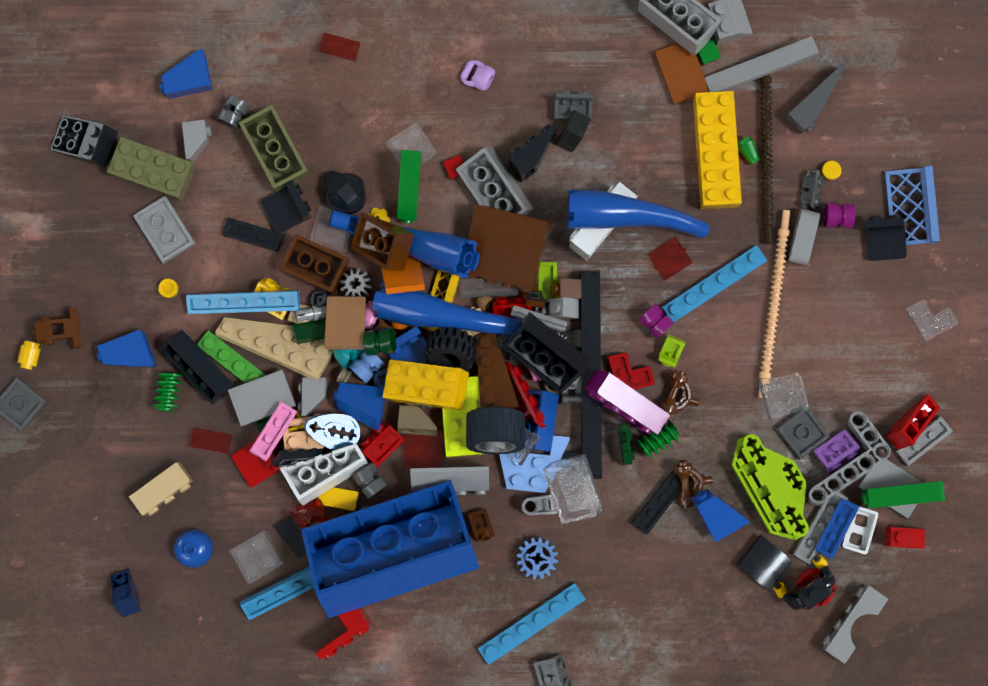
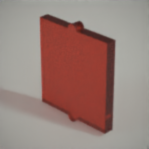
M676 237L648 254L655 265V270L659 271L665 281L693 263L686 253V248L682 247Z

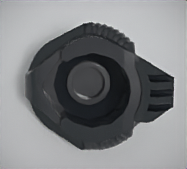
M332 170L324 176L327 190L324 193V198L331 210L354 214L363 209L367 195L364 181L361 177L353 173L341 174Z

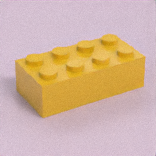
M389 360L382 398L392 402L462 411L469 373L460 368Z

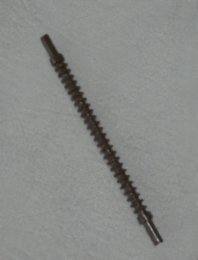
M770 74L760 77V84H762L760 86V89H762L760 92L762 94L760 97L762 107L760 109L763 110L760 113L763 116L760 119L763 121L760 124L763 126L761 128V131H763L761 134L763 137L761 139V142H763L761 144V147H763L761 150L763 153L761 155L763 158L761 161L763 163L761 166L763 171L761 173L764 174L761 177L764 179L761 182L764 185L761 188L764 192L761 194L764 195L762 197V200H764L762 203L764 206L762 208V211H764L762 214L764 216L762 225L764 226L765 245L772 244V225H774V219L772 218L774 214L771 213L774 210L771 208L774 204L771 200L774 198L771 197L773 195V192H771L773 189L771 186L773 184V181H771L773 178L771 176L773 173L771 170L773 168L771 165L773 162L771 160V157H773L771 152L773 150L770 147L773 145L770 142L773 139L770 137L773 134L770 133L772 131V128H770L772 125L770 122L772 120V117H770L772 115V112H770L772 109L770 106L772 104L770 101L772 99L770 96L772 93L770 91L772 88L770 85L772 83Z

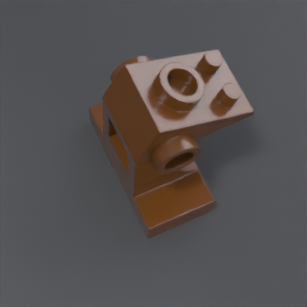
M77 308L67 311V319L51 320V317L39 318L38 322H34L35 327L32 329L33 337L37 342L42 343L43 346L53 345L55 340H70L71 349H79L82 346ZM52 325H63L64 334L53 335Z

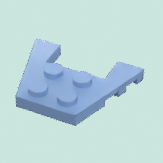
M553 435L550 455L524 452L499 454L506 488L545 493L570 437Z

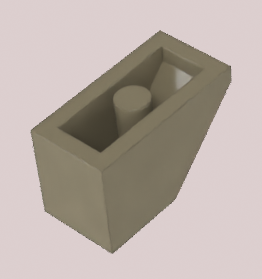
M414 404L400 405L397 427L399 434L437 436V426L420 407H416Z

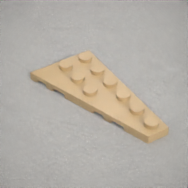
M224 317L215 331L217 337L317 382L334 355L333 349H325V339L297 344L293 326Z

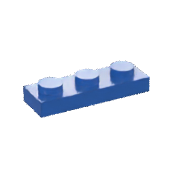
M841 498L815 550L833 559L860 507Z

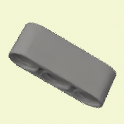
M800 209L788 261L805 266L808 265L820 213Z

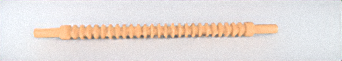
M783 210L781 228L778 229L777 234L779 236L777 238L779 243L776 244L778 246L776 249L777 254H775L777 259L774 260L776 264L773 265L775 267V270H773L775 274L772 276L774 280L771 281L773 283L771 289L773 290L770 291L772 296L769 297L771 302L768 303L770 305L768 307L770 312L767 313L769 318L766 319L768 321L766 323L768 328L765 329L767 334L764 335L766 337L764 340L766 344L763 345L765 348L762 351L764 356H761L763 358V361H761L763 366L760 367L762 371L759 372L761 380L758 398L766 399L768 380L771 379V373L769 372L772 370L770 365L773 364L771 362V359H773L771 355L774 354L772 349L775 348L773 346V343H775L773 339L776 338V335H774L777 332L775 327L778 326L776 324L778 322L776 317L779 316L777 311L780 310L778 308L780 306L778 301L781 300L779 295L782 294L780 292L782 290L780 285L783 284L781 281L784 278L782 274L785 273L783 271V268H785L783 263H786L784 258L787 257L785 255V252H787L785 248L788 247L786 242L789 241L787 237L790 235V230H788L789 210Z

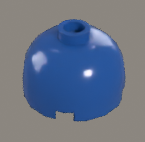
M187 530L180 534L175 541V557L185 567H201L208 563L213 556V541L202 530Z

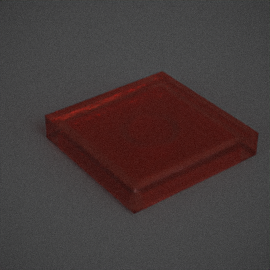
M437 430V436L404 434L405 469L444 468L443 430Z

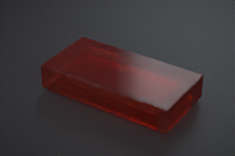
M324 33L319 52L356 62L361 43Z
M193 428L190 447L229 454L232 435Z

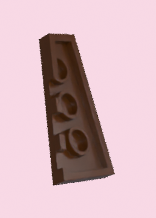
M491 333L477 334L480 408H520L497 335Z

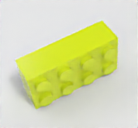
M479 376L468 377L462 411L442 408L446 457L484 455L471 451L466 447V415L471 410L480 408Z

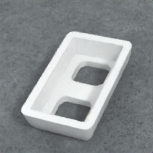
M860 507L857 514L867 516L866 526L855 525L854 518L844 537L842 546L852 551L867 554L877 522L878 512ZM854 532L862 535L863 538L859 546L849 542L851 533Z

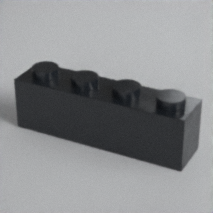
M183 330L166 339L160 348V351L212 405L229 393L228 390L232 389L235 385Z

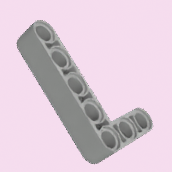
M853 412L847 423L849 429L866 452L814 486L807 495L808 502L811 505L819 506L885 462L890 456V447L863 412ZM854 417L860 418L862 425H855L852 419ZM871 433L874 440L867 441L864 438V434ZM876 449H883L885 457H879L876 454ZM860 460H867L870 464L869 468H863L860 465ZM844 471H852L854 477L852 479L846 478ZM835 481L838 485V489H830L828 487V482ZM819 492L822 495V500H814L812 493Z

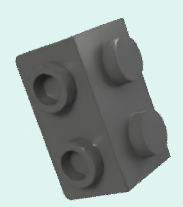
M560 91L556 93L554 120L568 121L572 112L576 110L591 118L590 122H592L593 95H589V92L570 94L569 91Z

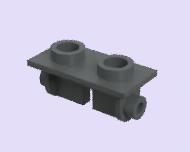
M816 170V174H814V171H807V174H804L803 188L809 189V192L802 191L800 200L802 209H809L810 206L816 211L817 206L820 205L821 195H819L820 187H823L824 177L819 170Z

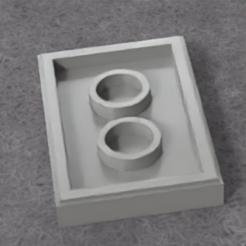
M166 196L133 215L163 264L196 244Z
M283 370L228 390L241 426L271 416L280 402L291 408L296 406Z
M886 460L868 472L861 480L858 488L863 490L923 482L889 460ZM917 504L890 506L889 508L908 519Z

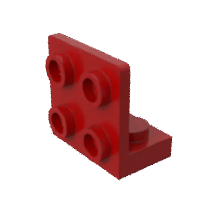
M255 441L231 456L251 488L282 468L274 467L272 464V459L277 456L274 451L267 461L249 452Z

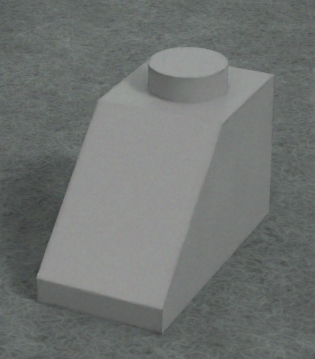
M205 120L182 122L186 160L192 163L210 143L209 137L212 136V128Z

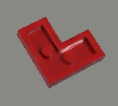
M627 352L608 357L612 375L632 389L637 390L655 385L651 366L631 370Z

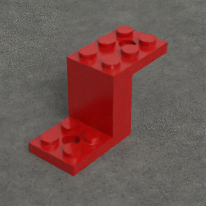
M362 607L338 615L348 630L315 653L319 660L323 657L326 660L338 652L337 647L340 645L342 648L346 647L354 640L353 636L357 634L360 637L370 629L369 625L372 622Z

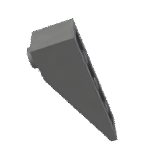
M844 64L839 66L785 117L800 134L805 130L808 133L816 125L814 121L818 118L845 68Z

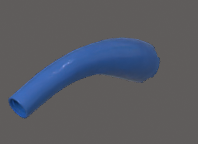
M569 190L568 229L651 226L677 230L698 238L706 237L709 232L708 223L685 212L660 204L605 191Z
M333 210L329 226L354 234L359 217ZM404 228L414 234L409 256L436 270L461 278L469 277L467 274L471 270H476L480 259V253L476 252L477 242L448 233Z
M384 282L381 283L383 286L381 292L376 291L373 300V310L377 311L376 318L409 326L453 327L454 329L459 328L466 331L510 335L516 325L522 320L463 307L423 291L386 294Z

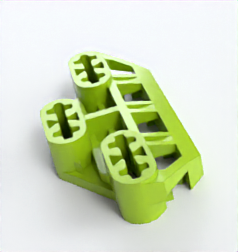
M754 434L738 439L731 466L768 532L792 540L805 536L809 531L808 523L803 516L806 481L796 463L783 455L765 448L758 436ZM748 439L754 441V443L752 444L753 448L751 446L748 447L746 445L748 443ZM740 447L748 462L747 464L741 458L737 459ZM758 448L760 449V451L756 452L755 454H750V452H753ZM758 457L764 458V460H762V464L756 463ZM784 464L790 465L788 471H783ZM755 471L754 474L762 487L758 488L752 475L747 476L748 474ZM794 473L796 474V476H792V478L786 479V476H790V474ZM794 481H799L798 489L792 487ZM766 495H769L768 499L771 502L775 511L772 512L766 500H761V498L765 497ZM786 507L792 508L791 515L785 514L787 511ZM792 517H795V518L798 517V518H799V519H795V520H794L795 522H790V523H789V521H788V520H793ZM782 519L781 522L788 534L779 532L781 527L779 523L774 524V522ZM796 524L802 525L800 528L801 532L795 531L797 528Z

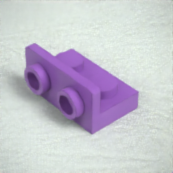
M843 430L815 449L814 454L830 475L841 469L846 463L857 458L860 454V447L850 434Z

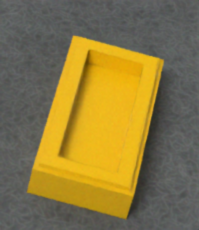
M333 487L318 496L317 504L355 511L359 492Z

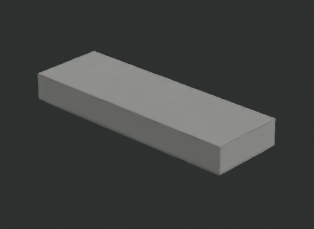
M939 416L927 425L912 446L895 450V453L906 466H909L953 432V430Z

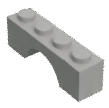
M869 585L860 586L855 593L856 598L852 603H848L844 609V616L835 622L833 626L834 631L831 635L828 634L822 642L823 647L821 649L841 663L845 664L856 648L851 640V627L855 620L865 614L878 615L888 601V598Z

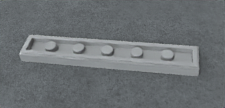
M811 36L707 76L705 80L710 92H724L818 56L819 51Z

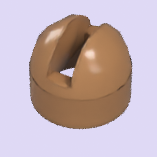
M480 295L476 299V304L481 310L486 311L493 299L487 295Z

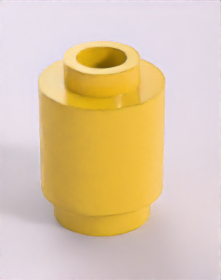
M24 341V344L21 345L17 363L21 364L20 368L32 370L33 366L37 367L41 350L39 349L40 344Z

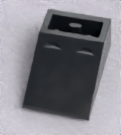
M63 115L50 150L93 165L106 167L118 132L101 123Z
M556 123L552 126L548 124L540 131L541 134L537 137L531 136L525 141L526 145L522 148L516 147L510 152L511 156H509L508 165L521 182H524L538 171L555 136Z

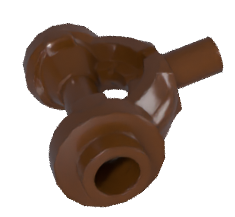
M675 370V373H670V393L658 406L670 414L669 417L672 414L676 415L677 411L684 409L688 404L698 407L700 403L699 399L691 396L692 392L688 384L689 378L685 377L686 373ZM681 389V398L675 402L678 390Z
M679 460L677 464L673 465V471L681 481V491L676 499L677 504L681 505L682 508H690L693 506L691 498L703 490V485L713 483L712 476L702 477L698 470L693 468L692 463H688V460ZM689 476L693 480V487L691 490L689 489L688 484Z

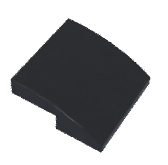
M760 535L737 563V566L763 588L770 591L793 561L765 537Z

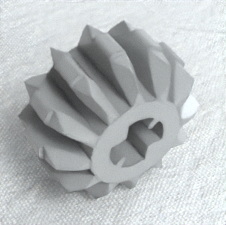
M357 268L356 274H354V271L349 269L350 276L346 273L343 274L346 280H340V284L345 286L341 287L340 290L342 292L346 291L345 297L350 295L351 297H356V295L362 297V293L365 296L369 295L365 289H372V286L367 284L372 280L371 278H366L368 275L366 271L361 274V270ZM356 280H358L359 284L361 285L357 286L356 289H354L353 285L351 284L355 283Z

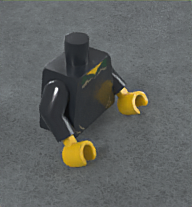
M819 554V561L816 562L812 559V562L820 571L796 589L788 592L782 582L779 583L781 585L780 589L773 587L777 596L783 598L792 609L809 610L832 594L835 577L821 554Z

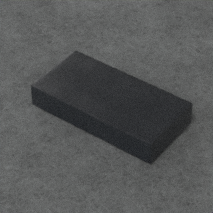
M290 516L276 528L299 559L306 554L301 527L294 517Z

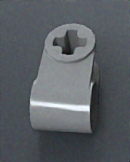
M557 494L526 498L521 503V510L526 515L559 514V511L556 510L555 498ZM528 501H532L535 504V509L532 512H528L525 509V504Z

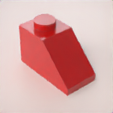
M886 527L885 546L925 549V529Z

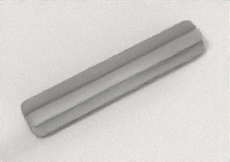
M513 306L512 317L523 319L531 312L549 328L561 332L566 330L567 322L518 306Z

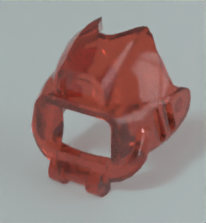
M315 498L313 503L302 505L297 503L295 513L290 510L291 517L300 530L309 527L313 522L322 523L328 521L325 516L323 503L319 498Z

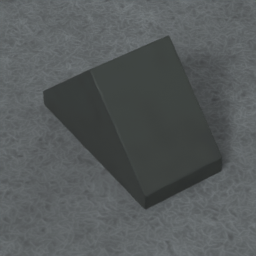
M574 110L556 144L573 152L582 140L591 118Z

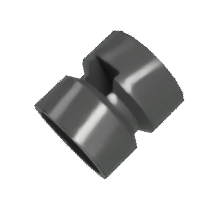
M228 95L224 103L225 109L220 110L217 120L233 129L239 130L241 126L238 122L243 120L242 116L247 115L251 106L240 98Z
M373 463L353 476L357 485L363 487L362 492L367 499H370L388 486L383 476H378L379 471Z

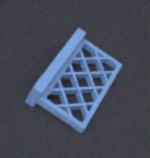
M933 166L886 171L885 179L889 216L895 215L899 210L907 217L904 220L905 222L910 219L918 225L912 233L905 229V233L908 235L906 246L929 243L938 244L940 236ZM920 173L921 181L917 185L908 180L911 174ZM898 175L903 181L896 188L890 183V176ZM904 182H907L914 188L908 196L899 190ZM915 190L922 194L923 199L919 204L909 198ZM896 192L905 198L899 206L892 202V196ZM907 200L915 206L910 214L901 209V206ZM917 208L924 213V219L920 223L911 217ZM920 227L926 232V239L918 240L913 234Z

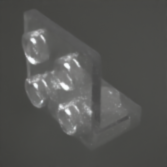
M800 372L759 381L760 392L768 419L810 409Z

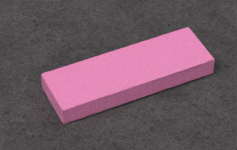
M280 402L249 452L267 461L297 414V411Z

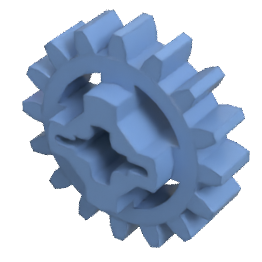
M539 537L538 542H535L534 538H531V543L524 541L525 548L519 547L522 553L516 555L521 558L517 562L518 565L522 564L523 566L520 571L526 570V577L533 574L534 580L537 575L541 579L544 578L543 574L545 573L550 576L549 570H556L553 563H558V560L554 559L558 552H552L555 546L549 547V540L543 543L541 537ZM536 545L533 552L526 553L530 547ZM543 547L549 551L550 557L544 555L542 552ZM536 553H540V557L547 560H542L535 564V560L528 558V556L532 557L536 556ZM524 560L531 562L532 570L526 566ZM544 563L549 564L547 568L539 571L540 566Z

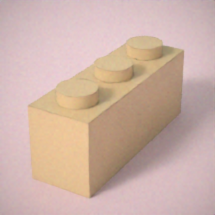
M176 462L129 496V498L142 516H152L159 511L158 507L163 503L167 505L175 499L174 495L179 491L183 493L188 490L193 480L182 464Z

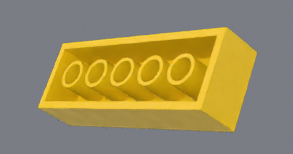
M734 91L696 93L693 97L700 209L738 208L742 204Z

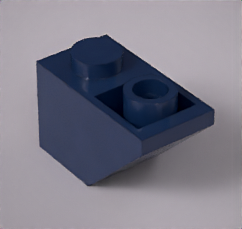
M126 569L110 575L113 604L122 618L141 611L139 595L130 570Z

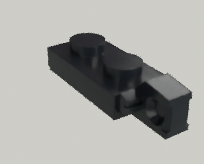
M313 448L310 451L299 449L293 452L282 450L272 459V464L274 467L295 465L300 461L314 459L316 456H323L322 448Z

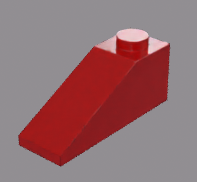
M926 394L892 426L886 437L897 450L912 446L940 407L929 394Z

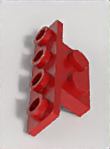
M508 361L506 366L515 382L513 387L520 408L514 409L520 410L525 414V421L533 417L536 424L541 428H545L546 425L543 421L545 416L540 409H537L536 405L538 403L534 396L529 394L528 390L530 387L524 379L522 380L520 368L517 365L513 366Z

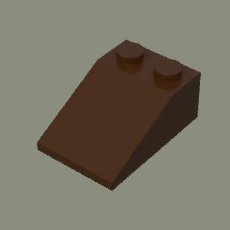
M360 213L350 248L386 270H404L414 234L395 224Z

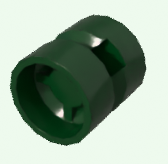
M392 328L380 329L379 333L377 330L364 331L363 346L366 355H378L381 351L383 354L395 353L396 337Z

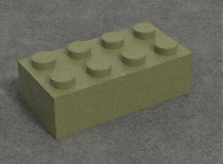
M273 105L238 122L276 193L287 188L285 183L292 180L295 184L310 176Z
M120 137L107 173L114 178L183 202L196 166L190 161Z

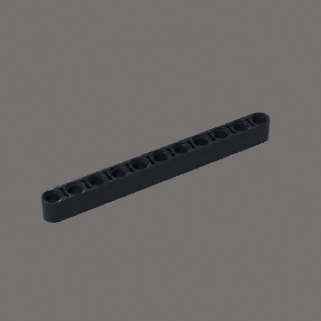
M580 271L581 353L589 359L585 372L581 375L582 479H602L601 402L589 397V392L584 389L595 370H601L600 271Z

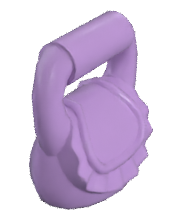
M470 60L467 62L460 78L465 85L485 91L494 79L495 70L490 66H485L478 60ZM474 65H477L478 67L476 68L473 77H471V81H467V78L471 70L473 69Z

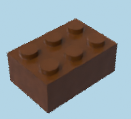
M296 234L279 269L292 277L335 295L350 260L348 257Z

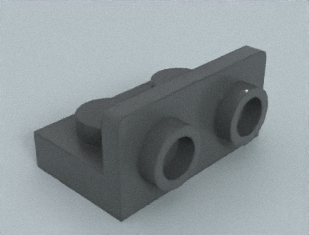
M561 654L533 663L540 686H572L571 679L567 675L566 662Z

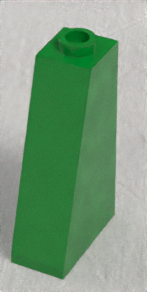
M401 150L397 219H401V223L413 224V220H417L423 151Z
M943 481L863 489L861 500L865 508L870 509L945 501Z

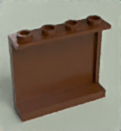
M475 204L468 239L477 242L476 252L480 253V259L476 270H471L467 275L473 279H478V277L485 278L484 281L488 283L502 282V286L508 288L518 286L524 292L531 293V290H537L538 286L535 285L547 230L552 228L553 221Z

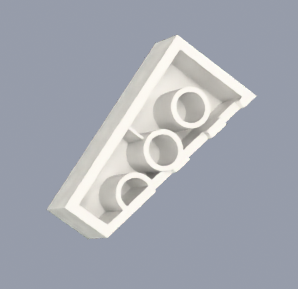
M353 444L323 456H316L314 459L300 461L289 467H282L280 470L298 501L305 505L358 473L369 464L358 445Z

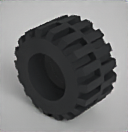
M441 327V329H436L430 334L425 352L426 363L429 365L460 368L468 372L473 365L476 342L471 335H468V332L461 331L459 328Z

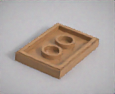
M327 297L325 349L364 350L363 333L365 331L366 297Z

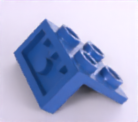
M416 326L396 338V352L388 354L392 360L427 364V360H425L427 343Z

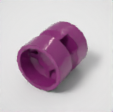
M827 202L823 216L824 227L834 228L839 224L841 228L852 229L855 222V205L843 203L839 206V204Z
M657 303L638 319L644 327H650L649 332L656 339L674 324V321L668 315H663V310Z

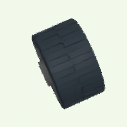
M484 407L471 410L466 415V447L471 451L482 454L499 455L521 451L525 448V414L520 410L507 407Z

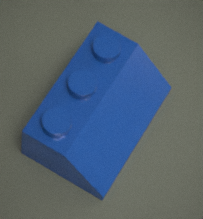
M528 390L529 394H532L538 403L536 405L537 409H540L545 416L543 421L546 427L541 428L535 423L533 417L526 420L524 449L551 452L559 394Z

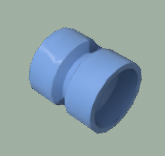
M363 350L359 354L360 359H355L348 367L367 383L374 376L373 372L379 371L385 363L376 355L367 356L365 350Z

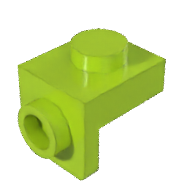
M668 334L658 356L661 364L667 367H676L686 341Z

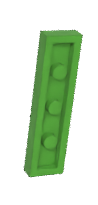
M209 330L197 344L200 349L244 383L267 376Z

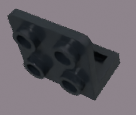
M292 180L285 183L287 188L261 201L276 233H282L311 219L308 212L312 210L307 201H302L300 195L303 192L299 184L295 185Z
M890 215L888 219L869 217V220L864 221L869 261L906 258L904 217L900 218V215Z

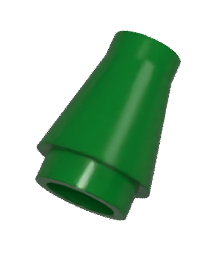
M750 136L737 142L739 152L750 165L760 160L754 140Z

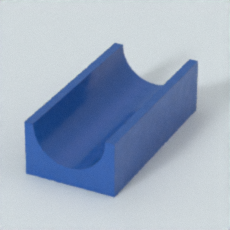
M451 480L301 529L316 596L328 618L480 568Z

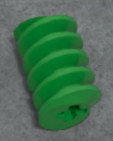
M170 372L158 374L162 381H157L156 384L161 388L155 389V392L160 394V396H155L154 400L159 403L153 404V408L158 411L176 413L171 410V408L178 406L173 402V400L179 399L174 393L180 392V389L175 387V385L181 384L177 377H182L183 375Z
M668 420V426L664 424L658 435L651 432L650 435L648 434L649 438L643 435L641 436L642 442L638 439L636 441L643 453L652 459V452L659 455L658 448L665 451V444L672 447L671 440L679 443V433L671 420Z

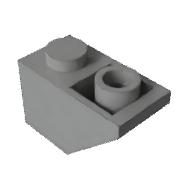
M565 297L546 299L544 308L535 307V312L560 320L579 318V299Z
M302 377V382H299V393H302V401L298 403V412L302 413V417H308L327 399V378H319L317 382L308 377Z

